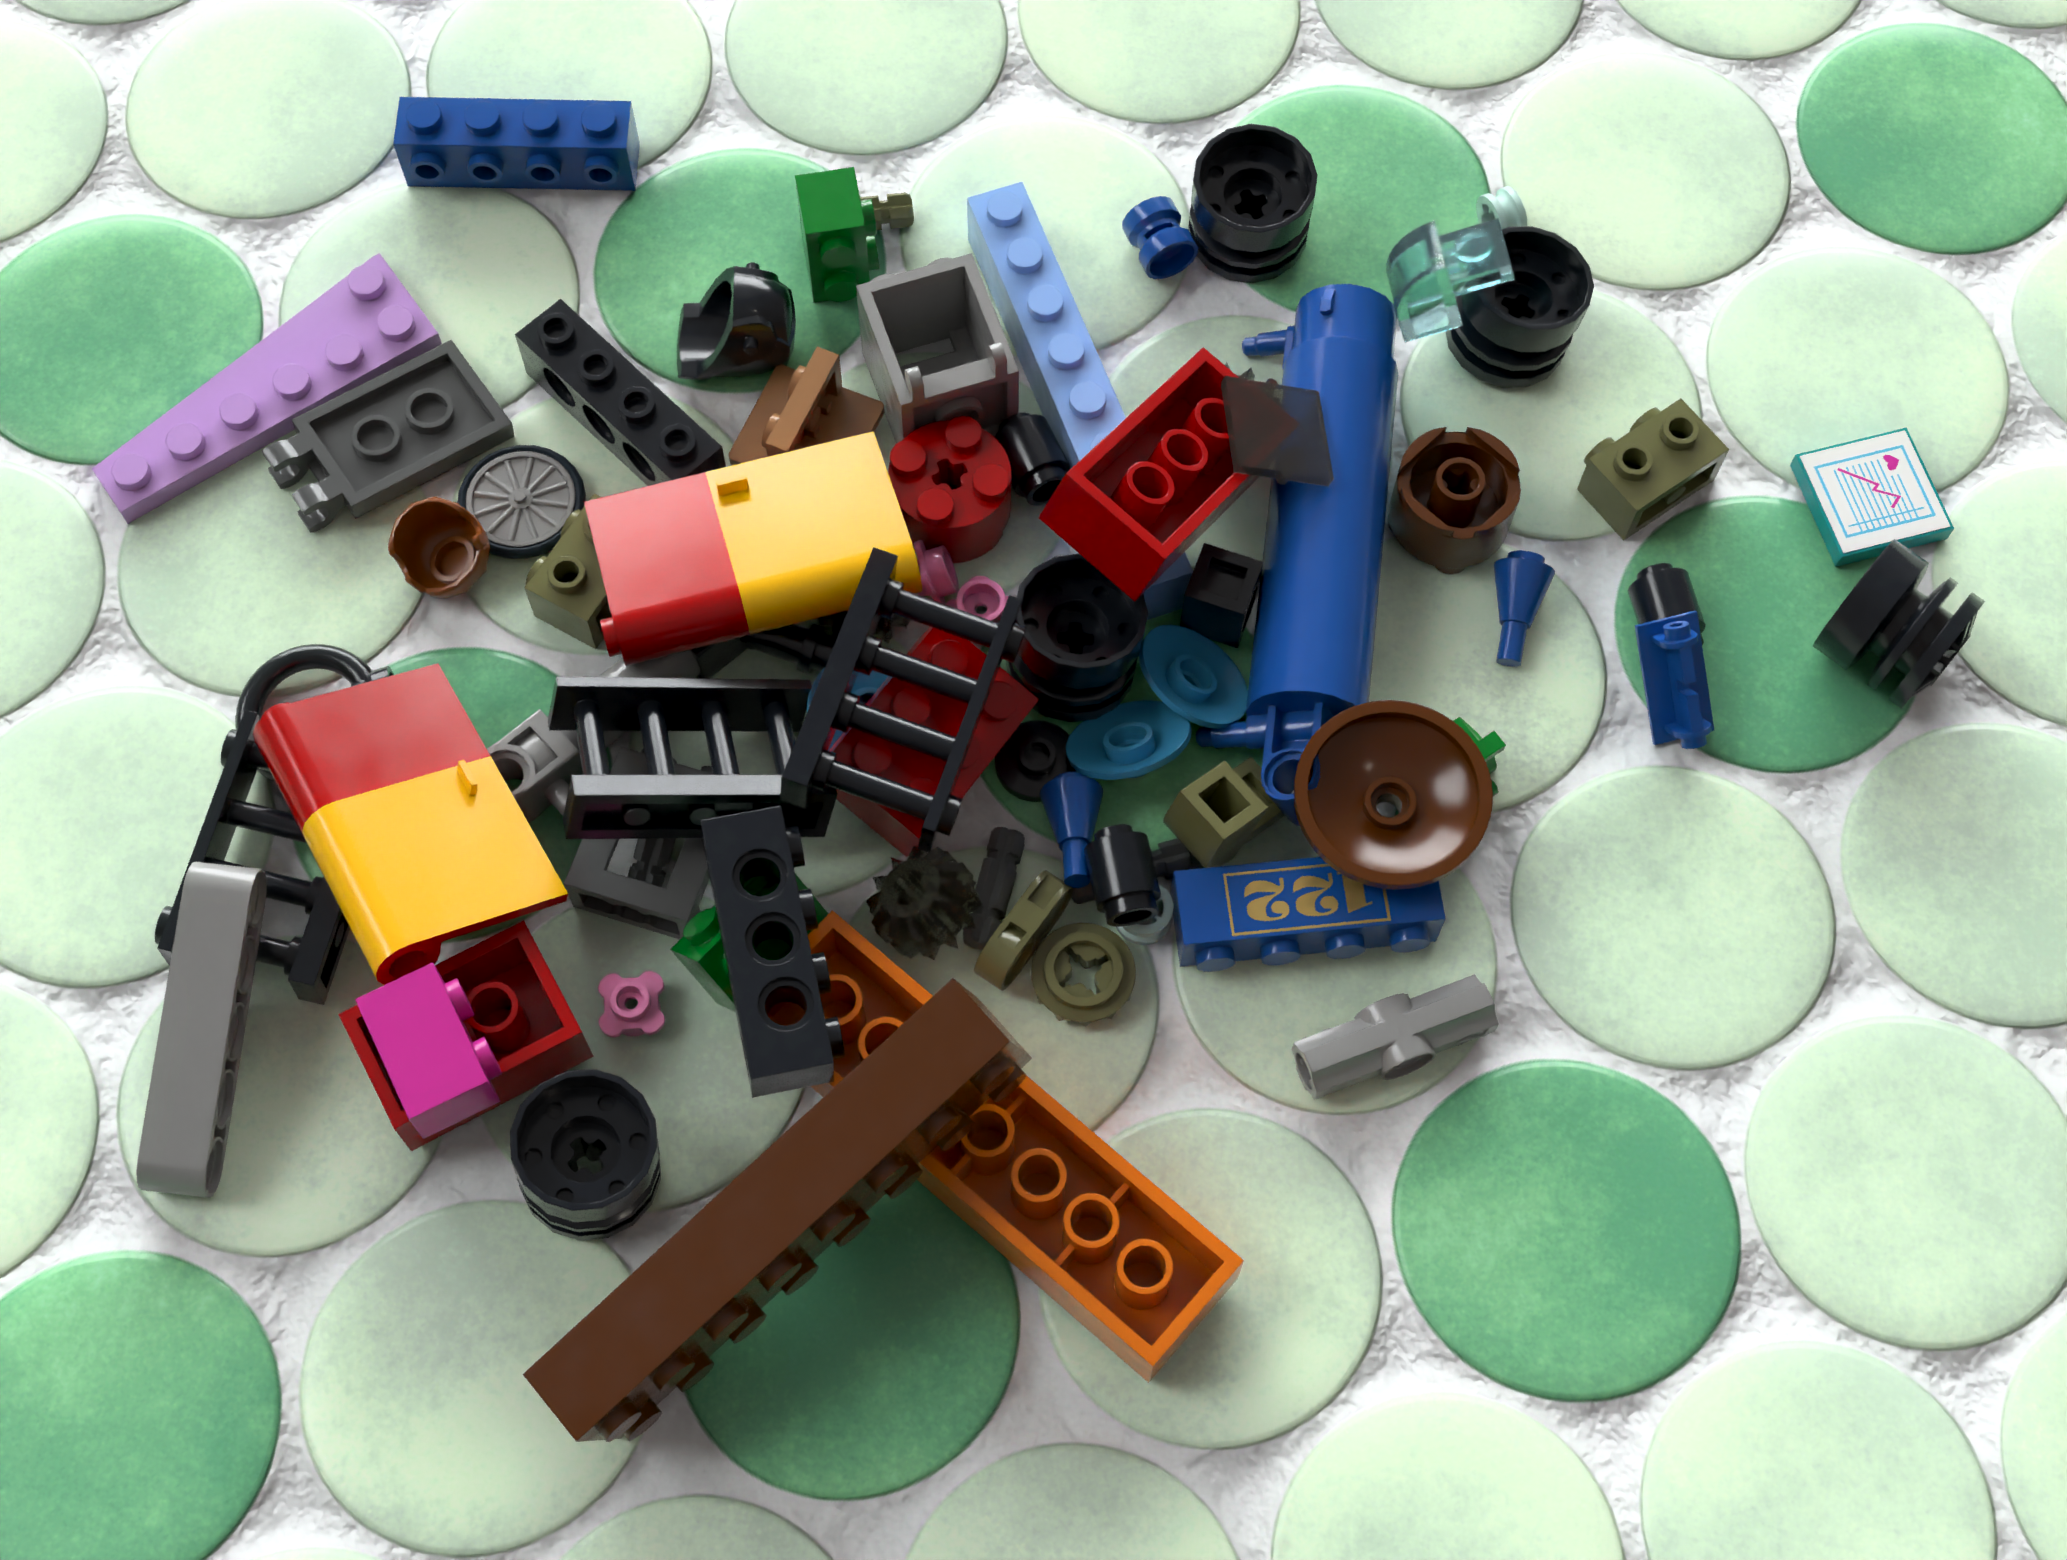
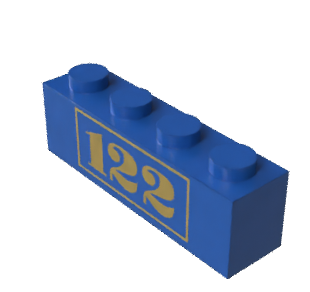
M1321 857L1174 871L1170 891L1174 905L1173 920L1180 967L1196 965L1198 970L1204 972L1226 970L1233 967L1236 961L1261 959L1262 963L1266 965H1284L1297 961L1301 955L1326 953L1327 957L1332 959H1346L1364 953L1366 948L1391 946V950L1398 953L1414 952L1428 947L1430 942H1436L1446 919L1439 880L1425 886L1410 889H1382L1356 882L1342 875L1323 861Z

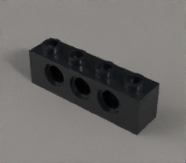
M559 299L515 334L526 373L647 486L726 467L722 446L562 299Z
M781 806L700 820L703 846L752 1098L834 1082L833 1059L843 1058L845 1053L838 1018L836 1016L825 1019L820 994L831 992V984L824 952L811 954L807 930L817 929L818 922L811 889L798 891L794 868L805 866L798 826L785 828ZM756 876H767L778 883L776 890L765 896L752 895L743 888L748 880ZM771 938L784 940L792 948L789 954L778 960L764 959L756 953L755 949L761 942ZM781 1002H793L805 1011L804 1017L799 1022L788 1026L776 1024L768 1017V1013L772 1007Z

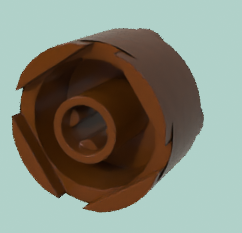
M1447 427L1424 433L1405 451L1391 496L1387 521L1389 528L1399 543L1411 555L1422 562L1435 566L1442 573L1457 574L1466 567L1474 566L1487 560L1503 544L1520 500L1521 489L1518 476L1520 469L1512 451L1492 434L1467 427L1466 432H1446Z

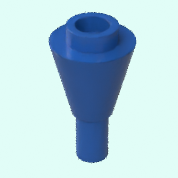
M1523 550L1511 551L1508 553L1507 558L1494 562L1499 623L1502 625L1496 659L1498 664L1509 667L1521 666L1527 629H1530L1555 575V570L1544 563L1545 558L1540 554Z
M1066 772L1059 774L1041 788L1040 799L1059 849L1062 851L1064 883L1073 888H1081L1090 883L1084 848L1093 839L1103 797V788L1099 782L1079 772Z

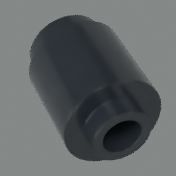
M1025 412L1014 414L1000 424L998 432L994 436L1008 455L1011 466V484L1016 494L1025 497L1030 505L1039 506L1047 504L1065 474L1070 470V464L1044 416L1030 415Z
M1659 563L1641 570L1637 574V580L1628 588V594L1638 625L1695 610L1698 614L1703 645L1704 640L1701 633L1705 629V622L1688 572L1682 568H1673L1669 563Z
M1127 824L1113 825L1097 831L1094 834L1095 840L1084 848L1097 910L1105 913L1108 925L1115 927L1135 925L1152 919L1158 914L1156 901L1160 899L1161 891L1148 836L1145 833L1133 831L1132 826Z

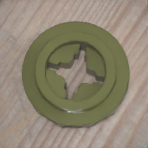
M1073 923L1060 927L1050 933L1038 946L1031 966V980L1039 1004H1044L1053 1012L1058 1021L1066 1019L1079 1022L1085 1027L1094 1021L1104 1018L1112 1019L1116 1012L1127 1001H1130L1136 979L1134 958L1127 944L1113 931L1092 923ZM1069 955H1071L1075 963L1079 962L1085 969L1091 968L1094 965L1096 967L1101 965V969L1096 972L1094 978L1096 994L1091 989L1088 990L1082 983L1065 986V982L1069 981L1072 977L1071 958Z

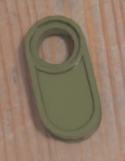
M1047 870L1042 871L1029 885L990 937L976 961L974 972L1001 991L1005 990L1019 975L1040 943L1046 938L1064 913L1071 900L1073 887L1066 885L1064 881Z

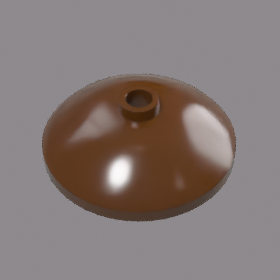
M1379 700L1366 702L1348 708L1329 719L1315 732L1307 743L1300 757L1294 780L1293 796L1296 816L1304 836L1314 851L1323 861L1342 875L1356 882L1382 889L1396 890L1421 887L1441 880L1456 871L1471 857L1479 846L1488 827L1493 806V790L1489 769L1483 755L1471 737L1445 715L1429 707L1406 701ZM1318 754L1320 779L1316 788L1308 790V784L1313 774L1312 765ZM1382 802L1391 803L1397 808L1399 814L1394 817L1382 816L1377 811L1376 805Z

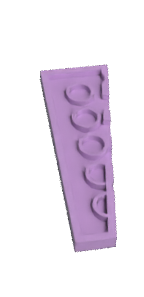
M379 253L361 266L353 269L348 276L93 467L92 470L127 524L295 430L292 419L441 345L442 342L439 334Z

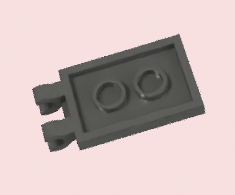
M449 340L292 419L296 435L270 444L262 453L271 465L268 468L269 473L280 489H285L298 483L309 469L318 480L316 483L299 488L292 494L294 501L300 508L297 511L298 515L311 533L329 525L345 506H347L356 519L515 436L512 422L453 341Z

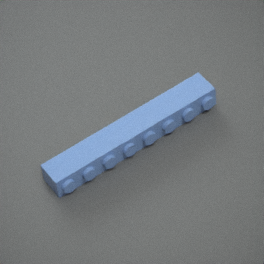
M1019 182L967 198L968 241L1041 413L1050 425L1072 468L1126 417L1024 184ZM1185 552L1143 593L1148 610L1147 620L1182 609L1184 594L1193 573Z

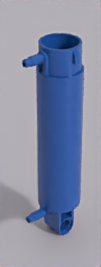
M1330 284L1311 290L1298 303L1294 326H1288L1287 330L1259 333L1255 337H1248L1242 341V350L1246 356L1259 355L1264 357L1284 354L1279 412L1292 422L1297 429L1273 460L1262 560L1264 563L1260 578L1246 705L1247 719L1244 722H1234L1225 728L1200 727L1196 731V742L1201 747H1215L1216 749L1234 747L1264 749L1261 770L1262 787L1287 819L1297 826L1300 825L1296 816L1292 792L1294 790L1297 766L1307 743L1315 732L1329 719L1348 708L1369 702L1398 382V369L1394 360L1397 314L1395 306L1385 295L1371 288L1353 284ZM1318 754L1312 765L1313 774L1308 784V790L1316 788L1320 779Z

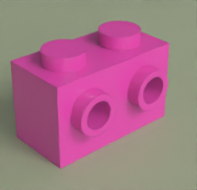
M432 962L355 999L407 1117L423 1139L500 1102L491 1080L502 1075L501 1069L486 1038L482 1037L473 1042L463 1021L475 1016L457 978L445 983Z

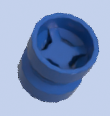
M1166 196L1152 197L1134 206L1122 221V229L1128 241L1133 247L1140 249L1139 261L1149 278L1165 279L1178 274L1186 269L1198 254V246L1188 229L1180 227L1181 215L1172 199Z

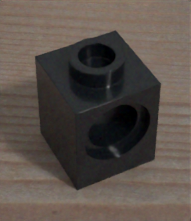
M1204 543L1184 594L1180 626L1194 630L1208 639L1238 648L1257 598L1264 562Z

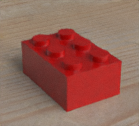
M932 627L920 636L907 653L909 656L977 680L987 656L969 640ZM999 667L953 790L952 795L960 798L965 796L1039 700L1001 667ZM890 676L887 677L866 703L867 706L955 737L968 707L966 703ZM849 728L847 733L843 732L829 749V751L837 754L836 761L932 795L936 792L946 765V761L853 728ZM837 789L838 795L836 800L904 856L908 857L919 850L918 844L925 820Z
M524 920L435 965L445 983L456 978L459 980L475 1016L463 1022L472 1041L474 1042L485 1037L496 1058L502 1075L492 1079L491 1082L500 1102L423 1139L407 1117L358 1005L338 1014L394 1130L410 1151L431 1142L529 1091L540 1083L594 1057Z

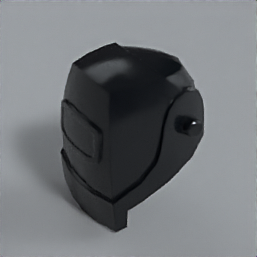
M755 262L746 264V267L733 266L725 269L715 279L700 303H684L681 309L677 338L678 378L707 380L711 377H744L773 371L779 365L787 366L794 349L796 331L795 306L791 289L778 280V276L773 272L760 270L759 264Z

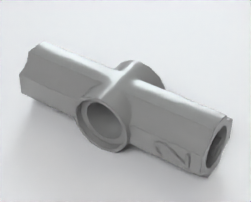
M1474 974L1411 999L1408 994L1404 993L1381 999L1357 1013L1354 1017L1355 1020L1325 1029L1320 1033L1294 1042L1291 1050L1302 1084L1315 1100L1379 1075L1382 1080H1390L1407 1075L1431 1062L1439 1052L1495 1032L1499 1023L1495 1013L1494 1001L1486 985L1481 983Z

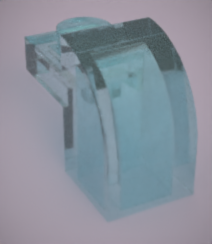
M1499 218L1440 236L1435 221L1426 223L1405 235L1394 246L1386 263L1388 282L1405 343L1463 326L1456 296L1515 279Z

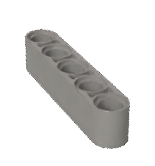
M192 862L186 873L137 1160V1184L141 1190L210 1198L214 1195L219 1185L266 903L267 879L263 869Z

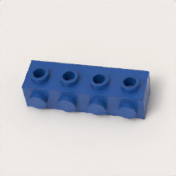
M399 97L393 145L407 186L636 191L640 142L631 101Z

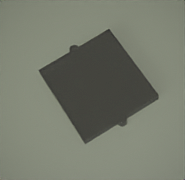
M1225 376L1220 384L1233 471L1235 473L1275 478L1282 485H1285L1288 481L1329 487L1334 477L1319 391L1279 385L1272 378H1269L1266 382Z

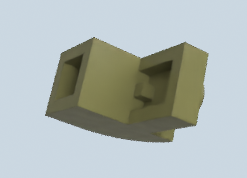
M1249 757L1234 769L1224 760L1182 789L1165 814L1164 824L1204 868L1223 866L1235 857L1245 843L1284 816L1262 787V768L1252 757Z

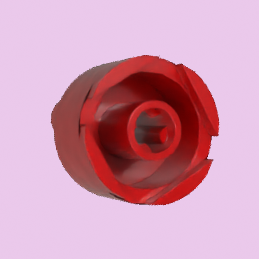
M959 416L950 421H939L922 426L894 445L890 453L888 474L913 548L914 542L919 540L923 541L926 550L944 545L953 563L971 561L992 550L1003 536V530L1008 523L1011 512V466L1008 455L999 441L989 432L982 429L975 419Z

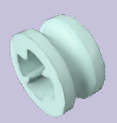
M1512 187L1500 188L1496 193V197L1487 193L1478 198L1476 212L1479 225L1485 237L1507 227L1527 226L1524 205L1518 193Z
M1159 884L1161 897L1156 901L1158 912L1161 911V917L1156 915L1152 918V924L1149 925L1135 924L1116 927L1117 931L1127 941L1137 945H1150L1157 943L1166 936L1171 927L1174 905L1171 895L1162 885Z

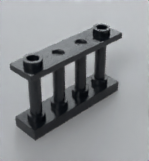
M873 547L782 774L780 800L805 808L813 788L824 791L826 786H830L925 820L921 830L918 849L930 853L937 833L950 836L957 819L963 798L954 796L952 793L1002 659L1014 663L1027 628V626L1016 623L1022 599L1009 595L999 623L903 590L904 583L895 580L898 555ZM894 614L989 647L978 680L881 646L882 639L873 636L880 617L891 620ZM873 670L968 704L957 736L940 732L859 703L860 696L851 693L858 673L870 676ZM849 728H853L946 761L935 794L932 795L836 761L837 754L828 751L835 731L839 730L847 733Z
M556 677L548 716L549 730L576 731L583 775H571L563 815L566 839L702 838L700 820L781 806L785 828L798 826L800 837H825L837 799V789L826 786L824 791L813 788L805 808L780 800L781 777L796 742L794 732H800L807 710V699L812 688L811 681L800 679ZM603 731H641L649 775H610ZM668 731H705L713 775H676ZM731 731L767 732L777 775H740Z
M245 710L238 730L231 729L226 735L221 751V765L224 768L173 907L165 906L158 918L155 929V943L159 944L157 949L169 966L184 880L192 862L248 867L224 861L236 827L307 843L292 813L246 802L257 769L270 771L253 737L254 727L260 720L257 712ZM264 870L267 879L266 898L305 907V913L310 916L302 938L295 936L289 942L260 935L256 961L283 967L284 974L289 976L288 981L298 999L324 1005L350 927L324 876L323 878L316 876L311 882Z

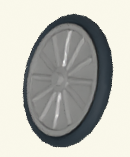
M516 445L495 451L475 464L462 482L457 503L468 510L481 523L490 542L489 553L508 559H526L543 555L555 547L561 538V531L567 518L572 512L577 509L582 510L585 506L586 492L583 480L577 469L564 456L551 449L536 445Z

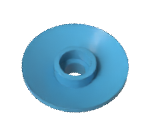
M1178 625L1158 626L1145 636L1139 653L1140 667L1149 686L1164 704L1186 720L1208 728H1225L1241 719L1246 712L1247 686L1238 667L1217 644L1194 630Z
M1142 700L1119 704L1117 708L1097 719L1081 722L1072 731L1067 740L1066 753L1070 765L1077 772L1085 776L1103 780L1137 778L1159 769L1175 759L1190 741L1191 725L1190 721L1175 713L1161 701Z

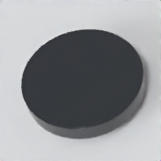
M1032 720L1021 723L995 756V770L1002 786L1019 799L1030 802H1042L1040 790L1047 782L1053 780L1059 774L1077 772L1070 765L1066 753V743L1070 735L1063 728L1047 721Z

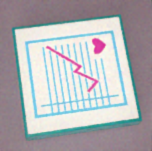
M1907 427L1796 454L1790 464L1835 567L1877 557L1894 539L1909 549L1948 539L1954 530Z

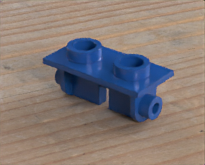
M1694 610L1635 625L1653 744L1659 745L1680 739L1681 747L1684 749H1695L1705 746L1707 744L1706 735L1714 731V723L1697 611Z

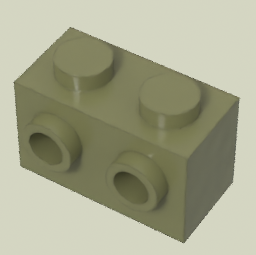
M1680 398L1662 411L1655 407L1645 412L1635 421L1629 433L1617 441L1609 437L1598 443L1584 459L1586 467L1577 490L1624 541L1714 481L1729 448Z
M594 493L589 500L601 498V496ZM584 506L582 510H575L567 518L561 531V538L547 557H540L533 564L527 575L524 588L535 617L597 649L604 639L600 620L612 616Z

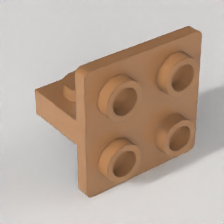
M816 347L806 367L800 365L796 370L785 365L775 367L728 454L730 464L736 465L872 431L875 433L885 413L884 404L879 400L842 387L839 354Z

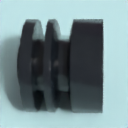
M1246 124L1228 128L1209 140L1197 157L1193 177L1188 231L1198 246L1197 257L1208 270L1230 281L1256 283L1278 277L1293 267L1306 247L1318 174L1311 154L1296 137L1274 126Z
M1507 227L1488 235L1473 253L1465 272L1463 283L1459 287L1456 298L1449 310L1445 325L1448 348L1460 366L1479 380L1503 388L1528 387L1547 379L1560 365L1565 351L1572 341L1573 333L1578 329L1590 305L1594 283L1589 264L1571 243L1556 233L1537 227Z
M1894 539L1852 589L1823 628L1813 647L1846 670L1857 663L1868 651L1879 657L1867 684L1874 690L1878 688L1890 671L1895 668L1906 677L1888 700L1902 709L1910 698L1934 684L1970 638L1977 612L1985 601L1971 593L1954 615L1941 606L1955 589L1958 582L1950 577L1928 597L1919 592L1917 588L1926 573L1929 562Z
M1080 554L1053 557L1034 567L1019 585L1016 598L1022 600L1016 623L1027 626L1015 662L1006 661L1007 672L1039 699L1032 709L1043 716L1067 722L1097 719L1117 708L1131 690L1148 617L1144 594L1136 601H1133Z
M596 1069L565 1071L540 1083L520 1104L510 1129L511 1161L517 1175L520 1191L532 1215L553 1233L579 1241L609 1238L633 1226L652 1205L661 1181L656 1119L643 1094L622 1077ZM583 1156H586L592 1162L600 1159L602 1169L595 1174H592L586 1167L578 1170L577 1160Z

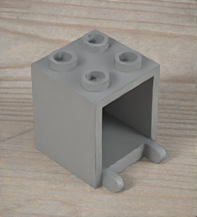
M972 253L953 259L940 258L927 266L896 275L883 274L875 277L870 282L856 286L862 354L879 399L884 404L885 415L896 443L902 441L907 435L922 426L939 421H950L959 416L975 419L982 429L995 436L1000 424L1005 419L1019 413V370ZM950 339L954 349L953 352L900 367L895 353Z

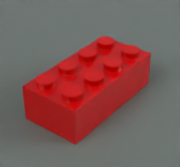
M1203 347L1065 474L1038 518L1133 601H1136L1267 470L1297 427Z

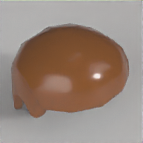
M434 496L412 503L395 519L388 542V551L401 568L408 584L420 593H427L435 598L448 599L467 592L487 571L490 542L479 520L468 510L456 502Z

